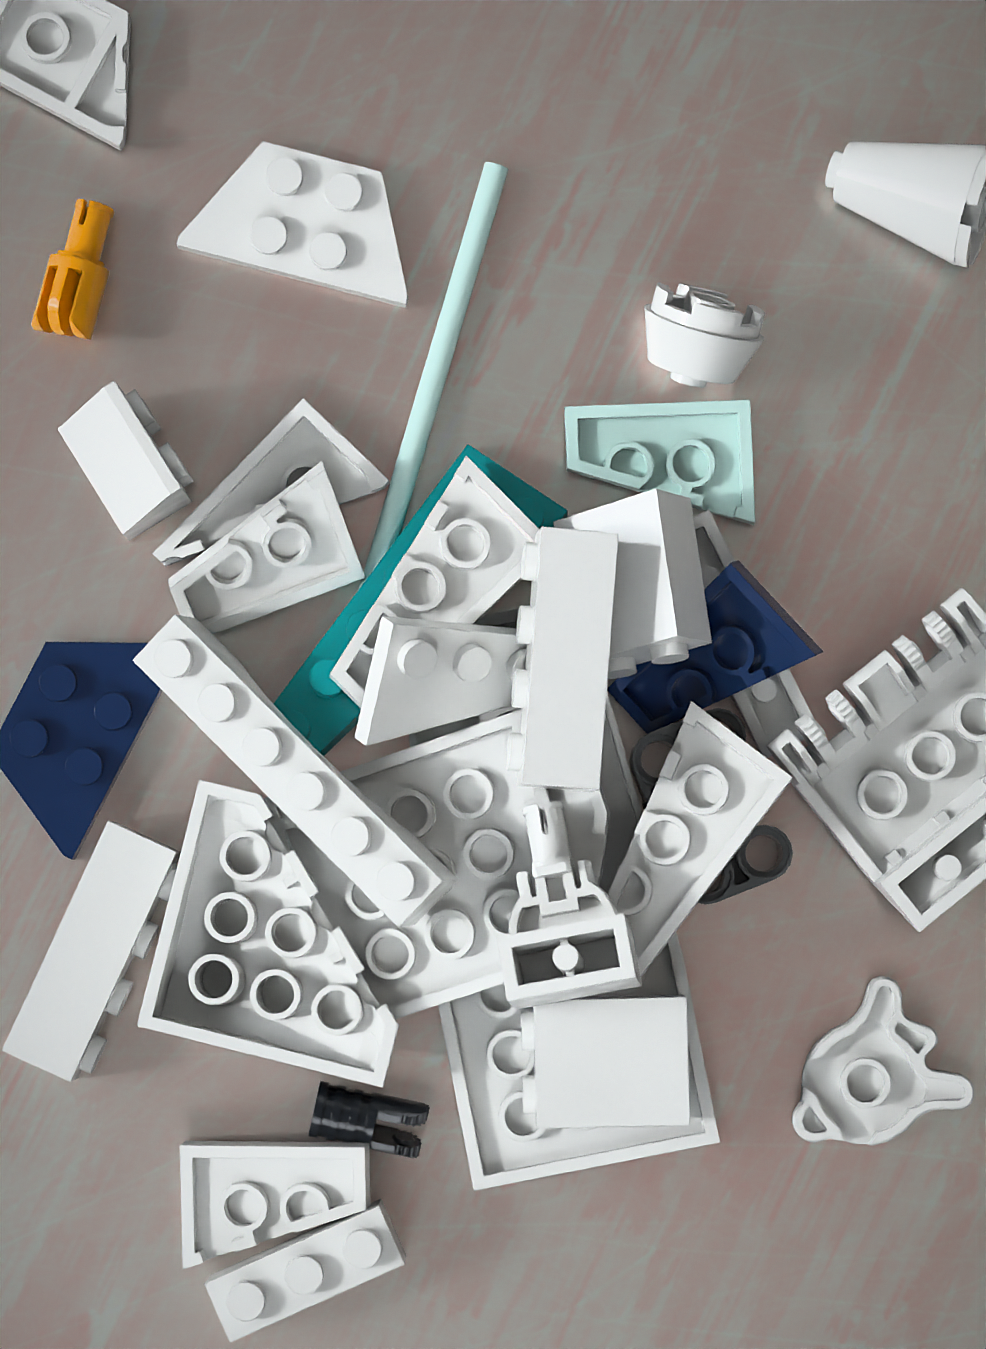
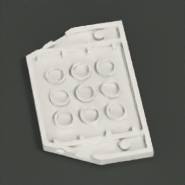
M522 709L340 772L384 812L412 833L458 879L416 925L397 927L269 797L264 798L274 815L269 819L270 823L288 853L292 850H295L320 892L315 895L316 900L334 930L341 927L365 967V970L360 972L380 1007L387 1004L395 1019L504 983L496 937L509 935L511 913L520 898L516 878L517 873L527 871L530 874L534 896L537 895L532 872L533 859L526 819L522 811L523 808L538 804L539 809L541 808L545 832L547 834L549 830L544 803L551 801L563 802V815L571 859L573 860L577 876V886L581 887L577 861L589 860L592 862L595 884L600 887L610 816L601 786L599 790L593 792L516 786L517 772L507 771V748L510 733H520Z

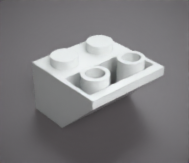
M115 381L109 383L58 428L110 515L128 540L135 538L192 502L184 487L194 482L168 442L161 447L157 446L152 435L160 431L161 428L135 389L125 395Z

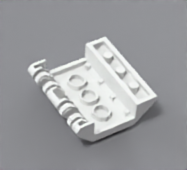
M962 588L940 604L944 615L953 629L935 611L930 612L922 619L926 632L939 649V652L930 660L925 662L923 654L917 645L902 635L892 643V647L904 665V669L890 653L883 650L843 683L846 691L857 706L856 708H853L836 689L825 697L829 710L843 727L841 732L828 741L825 737V731L817 721L804 714L794 723L808 744L806 748L789 729L783 731L766 745L780 768L792 777L791 784L870 882L918 932H921L986 879V614L977 602Z

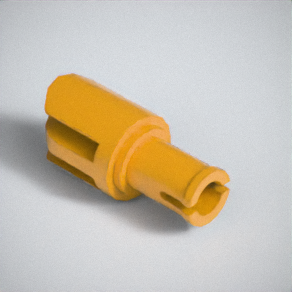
M76 200L75 212L65 249L59 250L57 254H51L49 257L31 323L34 330L47 333L54 331L55 334L71 337L75 335L78 338L92 339L109 271L105 268V264L100 261L110 220L115 212L111 207L89 200V204L86 206V200Z

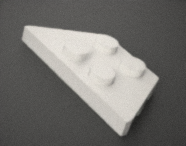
M0 0V86L122 151L126 144L131 32L129 12L107 0Z
M262 141L178 236L176 245L178 249L404 308L407 306L408 294L381 171Z

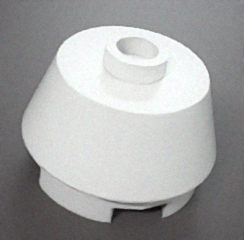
M661 282L657 283L652 304L644 306L648 360L654 365L670 371L671 379L689 386L704 388L707 382L718 384L734 383L764 341L760 330L765 312L755 305H747L746 312L743 314L734 310L735 304L727 300V294L710 289L679 283L676 295H673L674 292L669 289L668 285Z

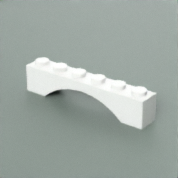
M175 614L133 659L172 701L397 927L416 925L458 880L412 833L363 794L316 750L268 699L240 661L196 618Z

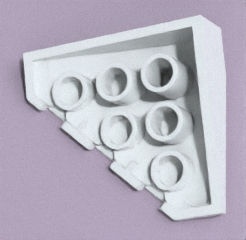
M199 779L137 1026L383 1088L399 1024L387 1004L381 1007L360 973L365 970V967L341 927L334 930L316 900L315 895L320 892L295 850L288 853L270 823L269 819L274 815L262 795Z

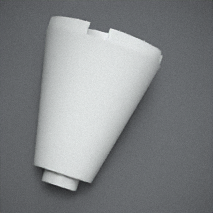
M849 142L844 153L840 151L833 153L828 166L825 185L834 189V202L955 266L959 265L969 268V265L974 264L986 236V145Z

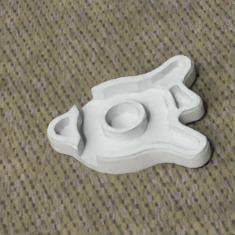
M878 976L868 983L862 1005L855 1015L847 1022L830 1029L815 1042L807 1055L802 1071L801 1097L792 1113V1125L796 1133L809 1142L833 1139L873 1146L888 1142L907 1131L917 1118L929 1111L939 1109L960 1110L968 1107L974 1099V1087L972 1082L961 1074L930 1069L926 1065V1056L938 1043L937 1033L933 1028L906 1017L902 1009V992L897 981L890 977Z

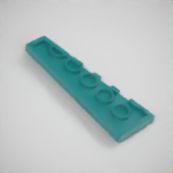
M467 444L273 704L323 756L358 724L361 709L329 677L330 673L466 456L539 529L541 527L554 528V521L568 517V512L565 508Z

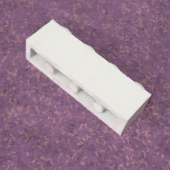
M541 527L535 534V542L524 543L521 579L532 581L530 606L520 605L516 642L527 644L525 670H514L511 698L512 707L522 708L520 733H510L507 748V771L517 772L516 786L587 792L599 790L618 533Z
M107 821L2 1051L69 1082L78 1079L82 1070L90 1074L93 1072L107 1042V1039L98 1036L107 1014L110 1013L118 1016L132 989L133 982L124 979L134 956L145 959L157 935L159 925L150 921L160 899L169 901L180 851L117 822Z

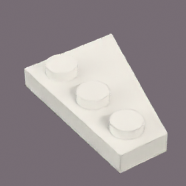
M321 461L170 577L168 583L180 615L196 618L211 634H215L364 579L365 575L325 467Z
M186 1140L180 1145L183 1269L204 1263L207 1259L232 1251L238 1252L257 1246L260 1242L291 1232L297 1233L365 1211L371 1205L369 1143Z

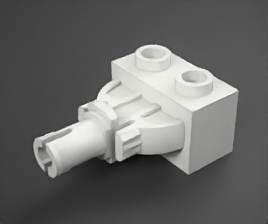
M551 801L544 803L549 830L547 834L545 832L541 808L539 809L538 804L523 808L522 811L526 819L533 859L532 872L537 895L534 896L530 874L527 871L517 873L516 878L520 898L511 913L509 935L496 937L507 1001L514 1008L521 1009L642 986L631 923L624 913L618 914L608 894L595 884L591 861H577L581 887L577 886V876L573 860L571 859L563 815V802Z

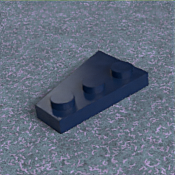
M739 560L730 563L704 589L712 643L689 649V658L680 662L654 664L648 661L637 664V672L635 674L617 678L607 688V691L646 734L683 719L691 701L701 709H704L823 652Z

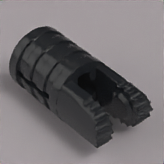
M320 1081L308 1136L315 1138L320 1136L330 1141L369 1143V1149L408 1158H417L422 1144L420 1142L421 1139L417 1138V1135H413L412 1132H406V1130L400 1131L397 1128L375 1124L376 1119L395 1124H405L406 1126H421V1124H425V1121H427L430 1107L421 1102L375 1092L370 1094L364 1092V1090L347 1089L346 1086L329 1085V1082Z

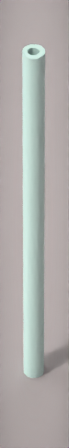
M485 162L367 558L364 569L365 578L361 579L359 588L401 534L508 173V168L496 163Z

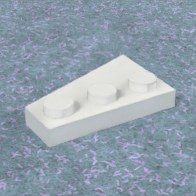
M382 616L355 738L367 746L512 706L514 670H525L527 644L516 642L517 628Z

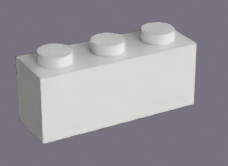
M379 1199L372 1202L365 1211L323 1224L210 1275L204 1285L227 1338L231 1343L404 1265L406 1254L383 1201Z

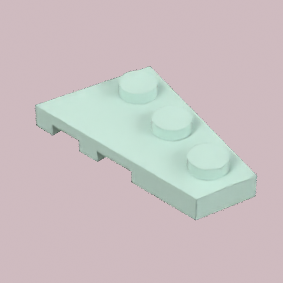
M750 400L566 406L564 408L566 468L568 472L641 493L660 489L691 498L692 508L703 511L710 510L713 514L751 525L756 523Z

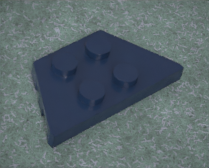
M45 642L0 729V769L61 853L71 860L76 859L163 691L133 661L148 643Z

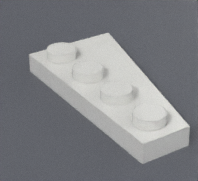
M467 456L462 461L453 479L437 501L406 554L402 557L374 605H372L330 673L329 677L360 709L382 616L475 624L521 580L524 543L535 542V534L539 528Z
M692 701L682 721V726L672 749L669 751L659 774V779L646 809L643 811L626 855L608 892V896L613 901L618 914L624 913L631 923L640 977H642L792 781V777Z

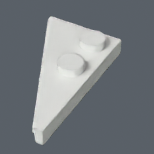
M303 398L152 554L165 566L202 554L321 461L325 467L338 505L381 491L390 482Z

